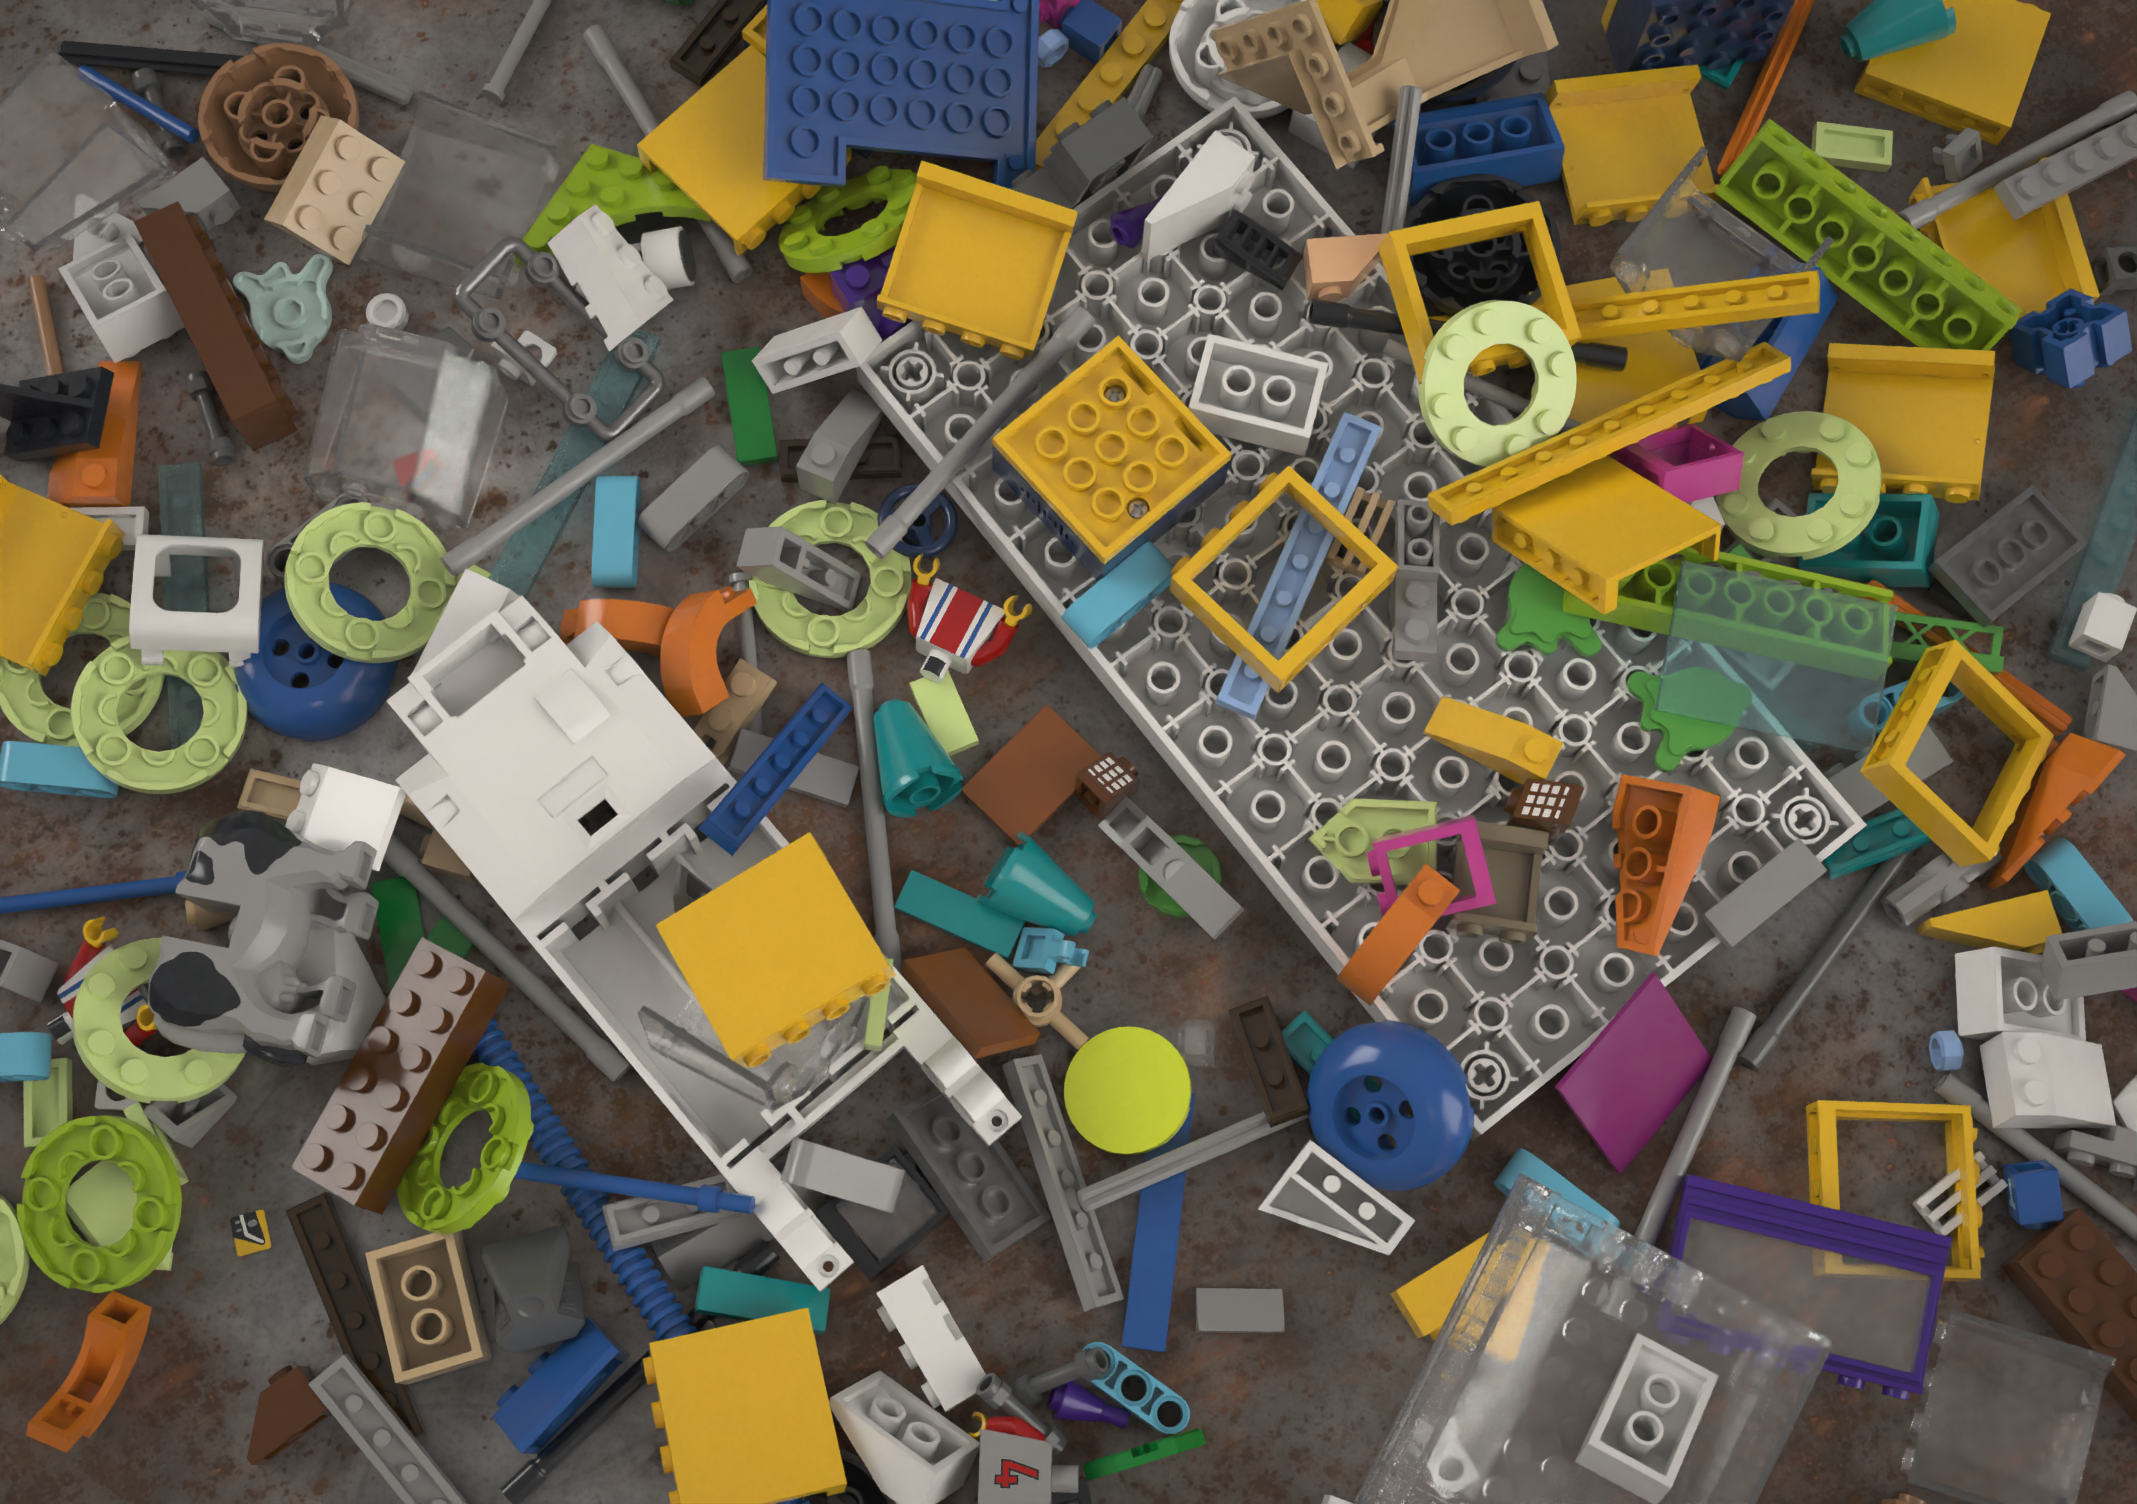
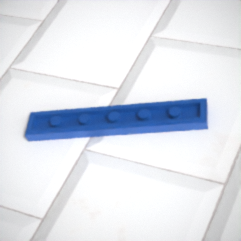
M821 682L698 829L733 856L848 716L853 707Z
M1191 1093L1190 1110L1180 1130L1161 1147L1145 1153L1144 1162L1190 1142L1195 1093ZM1186 1170L1140 1190L1121 1347L1165 1352Z

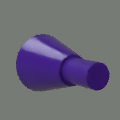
M1164 195L1152 203L1148 202L1113 213L1110 217V232L1114 240L1120 245L1135 248L1143 239L1145 219Z
M1075 1381L1051 1389L1047 1408L1053 1410L1052 1418L1056 1420L1091 1422L1100 1420L1125 1428L1130 1412L1104 1403L1102 1399Z

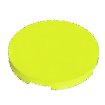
M1129 1026L1109 1029L1086 1042L1072 1059L1064 1082V1100L1067 1113L1077 1131L1092 1145L1105 1152L1120 1155L1151 1152L1173 1138L1187 1118L1191 1101V1080L1188 1067L1178 1050L1167 1039L1153 1031Z

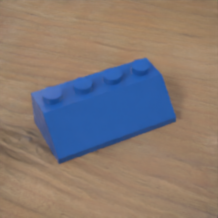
M1543 93L1419 113L1408 194L1409 206L1417 205L1429 193L1430 189L1438 183L1450 178L1470 174L1497 175L1513 180L1523 185L1522 187L1559 181L1565 146ZM1396 119L1392 121L1393 134L1395 130Z
M1755 264L1746 279L1818 270L1820 280L1819 313L1719 324L1697 360L1700 370L1766 342L1791 357V371L1714 407L1738 419L1766 421L1770 417L1839 298L1820 267Z

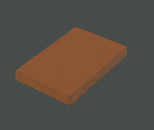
M1045 705L963 786L961 794L1018 847L1021 841L1015 838V836L1020 831H1023L1032 837L1074 795L1076 774L1102 756L1048 705Z
M966 947L904 960L899 970L974 1059L1035 1044L1040 1032Z

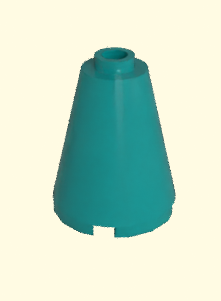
M1874 0L1842 28L1843 36L1839 38V44L1847 58L1853 57L1858 62L1946 38L1955 33V12L1953 6L1945 9L1942 0Z
M899 699L884 702L875 713L873 720L882 797L888 813L895 817L910 818L917 816L915 809L928 806L930 812L940 809L951 802L962 791L961 780H963L961 771L911 703Z
M1020 831L1015 838L1020 840L1021 843L1018 847L1012 848L1008 845L984 883V886L990 889L987 897L979 894L977 902L985 907L1041 927L1056 929L1070 937H1074L1078 932L1085 935L1097 917V913L1092 911L1095 902L1028 834Z

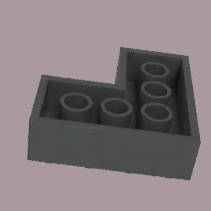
M1125 97L1114 104L1110 100H1106L1089 114L1091 119L1080 126L1077 122H1074L1065 128L1057 136L1059 141L1050 148L1052 153L1043 160L1044 166L1035 173L1028 169L1012 181L1013 187L1011 190L1074 209L1131 169L1153 138V135Z

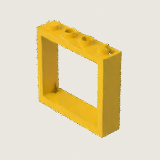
M1539 201L1390 231L1378 245L1419 383H1422L1426 359H1423L1434 335L1409 257L1412 255L1523 233L1548 316L1563 331L1571 347L1582 338ZM1494 344L1480 351L1469 364L1466 373L1471 372L1473 377H1478L1496 370V366L1508 364L1510 369L1528 365L1531 362L1518 347L1510 344Z
M1289 465L1279 475L1276 472L1268 475L1258 487L1260 493L1250 503L1246 499L1241 501L1230 513L1229 519L1231 521L1221 530L1217 527L1213 528L1202 539L1199 545L1201 549L1192 558L1186 555L1176 563L1170 572L1173 576L1171 577L1169 589L1182 604L1277 693L1394 580L1399 567ZM1286 492L1371 571L1280 660H1277L1192 580L1272 503Z
M1954 639L1925 649L1859 772L1960 867L1991 861L1998 853L1999 844L2007 828L2013 823L2015 812L2023 796L2031 788V780L2038 766L2046 758V750L2054 735ZM1950 681L2015 743L1973 828L1965 823L1906 766L1913 749Z
M1818 1100L1806 1106L1810 1203L1840 1210L1836 1120L1945 1123L1947 1175L1958 1168L1960 1171V1179L1948 1188V1195L1950 1197L1961 1190V1201L1949 1210V1214L1952 1217L1962 1212V1223L1950 1232L1952 1237V1266L1945 1267L1943 1281L1967 1282L1981 1279V1258H1985V1253L1982 1246H1979L1978 1228L1982 1225L1983 1213L1980 1203L1976 1202L1975 1185L1980 1180V1166L1978 1161L1974 1159L1973 1142L1977 1139L1978 1128H1973L1971 1105ZM1812 1247L1813 1277L1927 1280L1928 1277L1926 1274L1884 1264L1842 1263V1254Z

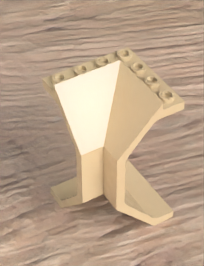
M1316 0L1302 1L1229 25L1224 24L1211 31L1217 44V51L1227 68L1216 76L1304 115L1313 113L1336 170L1347 163L1372 158L1385 151L1382 143L1375 144L1371 133L1396 119L1401 86L1420 87L1422 91L1421 103L1432 97L1517 59L1548 51L1559 44L1542 0H1390L1372 57L1347 73L1344 70Z

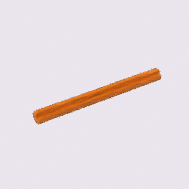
M1816 0L1794 1L1716 170L1719 177L1726 173L1756 135Z
M1872 579L1867 583V585L1890 590L1876 579ZM1893 592V598L1888 602V611L1928 616ZM1861 597L1867 603L1877 601V599L1872 597ZM1894 621L1899 626L1908 631V629L1904 626L1902 622ZM1912 624L1913 627L1917 630V632L1926 626ZM1932 627L1921 635L1927 645L1931 647L1952 640L1944 628ZM1962 641L1970 652L1981 653L1965 641ZM2005 669L2002 670L2001 674L1994 676L2055 735H2061L2071 724L2073 719L2071 715Z

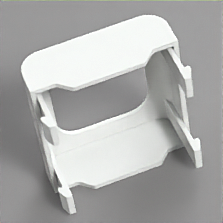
M137 534L129 632L131 649H141L142 665L164 666L163 650L229 652V668L241 667L244 665L243 660L251 658V653H259L264 540ZM170 555L234 557L235 580H240L239 600L233 609L223 613L167 611L158 607L153 600L154 577H171Z

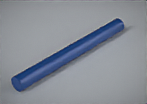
M82 65L78 68L77 77L80 80L191 144L199 139L200 132L198 129L89 66Z

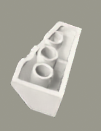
M321 925L310 930L307 952L296 968L298 979L310 986L320 984L333 975L343 976L356 983V990L347 1021L343 1023L330 1018L319 1059L310 1056L307 1058V1063L312 1066L353 1058L387 999L374 976L369 962L366 961L355 939V935L350 932L339 933L330 927Z

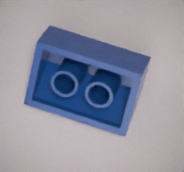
M587 1317L585 1325L578 1332L577 1336L562 1340L563 1343L551 1355L546 1351L539 1356L528 1369L531 1376L520 1388L516 1384L511 1386L497 1401L496 1405L500 1409L492 1417L522 1454H538L630 1357V1354L594 1319Z

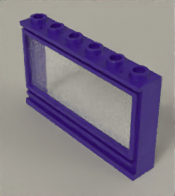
M1688 1174L1684 1176L1653 1329L1663 1331L1662 1340L1688 1346L1689 1338L1707 1342L1706 1351L1732 1357L1733 1349L1749 1352L1750 1362L1770 1367H1776L1777 1360L1793 1363L1794 1373L1814 1378H1820L1821 1371L1838 1374V1384L1864 1390L1865 1381L1882 1385V1395L1908 1401L1910 1393L1923 1395V1384L1952 1237Z

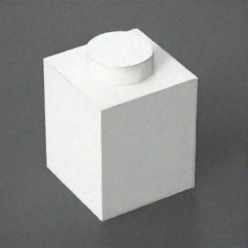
M2098 592L2083 604L2068 646L2107 662L2122 651L2137 608L2125 603V600L2118 595Z

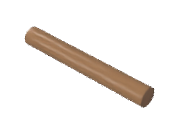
M39 274L32 275L28 278L46 373L47 376L61 374L64 372L45 277Z

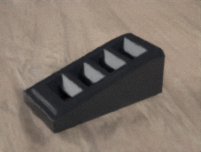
M1235 209L1218 234L1213 253L1281 290H1284L1303 259L1301 253ZM1236 233L1242 235L1237 244L1231 241ZM1250 241H1253L1257 244L1250 254L1245 249ZM1266 248L1271 253L1266 262L1263 263L1259 258ZM1279 256H1281L1286 261L1277 273L1272 268Z

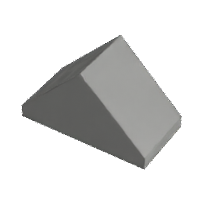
M222 1084L212 1092L187 1102L155 1101L147 1106L143 1113L174 1141L193 1148L236 1102L238 1096Z

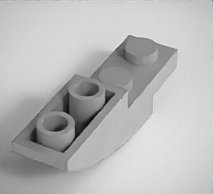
M1398 499L1393 562L1399 567L1392 581L1390 631H1393V659L1435 662L1437 656V580L1440 574V516L1430 509L1428 501Z
M1127 796L1098 825L1214 940L1244 911L1193 858Z
M2116 1125L2100 1130L2099 1137L2075 1130L2056 1135L2053 1151L2068 1155V1162L2092 1167L2096 1163L2109 1167V1173L2112 1175L2130 1179L2135 1178L2133 1191L2137 1192L2136 1131Z

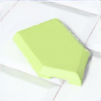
M1352 798L1308 840L1350 883L1383 884L1381 875L1372 877L1366 852L1374 850L1373 839L1437 824V802ZM1437 839L1387 851L1395 885H1409L1425 863L1437 872Z
M101 1160L69 1186L66 1194V1213L90 1244L110 1246L121 1240L132 1227L134 1222L133 1208L137 1203V1193L133 1191L134 1185L131 1178L121 1167L119 1168L116 1164L109 1161ZM173 1244L165 1258L154 1270L171 1271Z

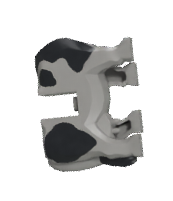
M252 810L233 812L213 819L201 827L193 845L189 869L185 877L177 885L175 893L208 912L235 917L230 924L228 932L230 944L228 948L162 935L160 957L149 979L148 1007L154 1013L153 1020L160 1034L174 1044L199 1051L251 1053L264 1061L282 1068H294L307 1062L308 1056L319 1059L330 1018L343 1023L348 1019L356 990V983L343 976L333 975L320 984L308 986L306 982L298 979L296 968L307 952L310 930L319 925L330 927L339 933L350 932L358 938L366 940L370 938L379 901L367 892L358 891L344 896L335 889L342 890L350 885L366 890L377 850L366 842L354 841L344 850L331 851L296 834L264 812Z

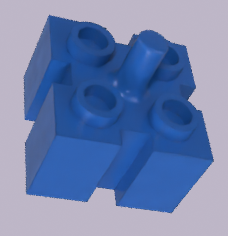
M2071 288L2047 302V309L2041 313L2032 311L2018 319L2017 324L2012 329H2009L2015 365L2035 374H2047L2048 380L2069 389L2085 385V379L2095 374L2094 367L2105 368L2111 366L2117 360L2133 351L2127 310L2106 302L2094 306L2093 297Z

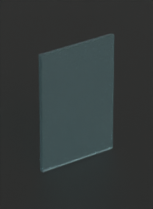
M1682 561L1655 710L1869 754L1874 745L1898 606Z

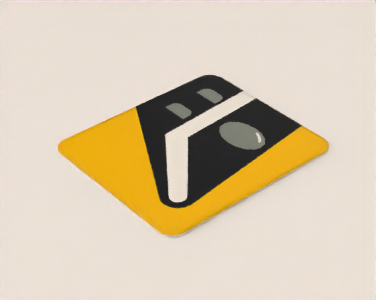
M264 1210L231 1218L230 1222L238 1256L271 1248Z

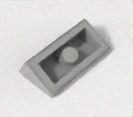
M1196 1288V1332L1284 1333L1285 1320L1282 1289Z

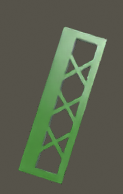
M1888 611V623L1891 621L1902 622L1912 635L1905 642L1888 640V656H1892L1893 662L1917 665L1925 649L1931 647L1927 645L1921 635L1932 627L1944 628L1952 640L1956 639L1993 676L2002 673L2004 657L2000 656L2004 627L1987 625L1983 628L1979 623ZM1912 624L1926 626L1917 632V630L1913 627ZM1953 629L1968 632L1959 638ZM1975 632L1992 635L1989 655L1970 652L1962 641ZM1916 640L1919 645H1917V644H1910V643H1911L1912 641Z

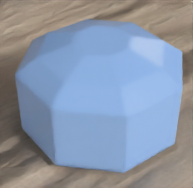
M1059 29L1048 30L1038 38V64L1042 68L1052 67L1068 50L1069 39Z
M1954 1030L1937 1031L1930 1036V1059L1935 1070L1938 1072L1959 1070L1963 1064L1964 1051L1962 1041Z

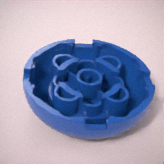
M329 582V589L336 603L346 610L349 615L357 618H367L372 621L386 619L376 605L361 593L344 585ZM285 587L262 599L259 653H251V658L243 660L244 665L234 668L240 691L247 702V711L258 723L280 736L284 735L290 738L316 742L346 735L371 719L385 703L391 692L389 688L394 678L395 669L398 668V660L385 663H364L344 658L339 668H332V656L334 654L317 644L300 627L290 610ZM279 645H289V650L285 655H274ZM314 652L313 656L307 659V655ZM304 674L309 677L308 685L305 688H295L293 680L296 676ZM235 684L236 690L239 692L238 686Z
M1391 1020L1367 1024L1361 1023L1333 1039L1322 1051L1313 1066L1306 1097L1310 1110L1308 1114L1309 1123L1318 1145L1371 1187L1385 1191L1417 1189L1438 1180L1451 1170L1463 1156L1471 1139L1474 1125V1107L1470 1105L1465 1085L1468 1080L1452 1053L1427 1032L1407 1023ZM1371 1076L1379 1077L1382 1082L1381 1090L1371 1089L1367 1080ZM1409 1103L1412 1108L1414 1117H1409L1406 1115L1408 1112ZM1350 1107L1360 1112L1361 1119L1356 1120L1352 1116ZM1384 1133L1390 1134L1395 1139V1147L1391 1146L1389 1137L1384 1135Z

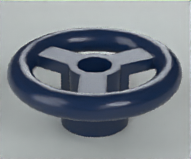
M914 483L900 486L885 497L878 511V527L889 515L896 511V509H892L894 505L901 499L909 497L919 484ZM940 492L915 520L921 522L923 526L916 527L911 524L907 533L902 537L904 542L900 540L893 547V550L910 558H917L922 553V558H928L945 550L953 541L958 528V517L951 500L943 492ZM941 507L945 514L946 526L942 536L933 542L931 537L933 529L931 517Z

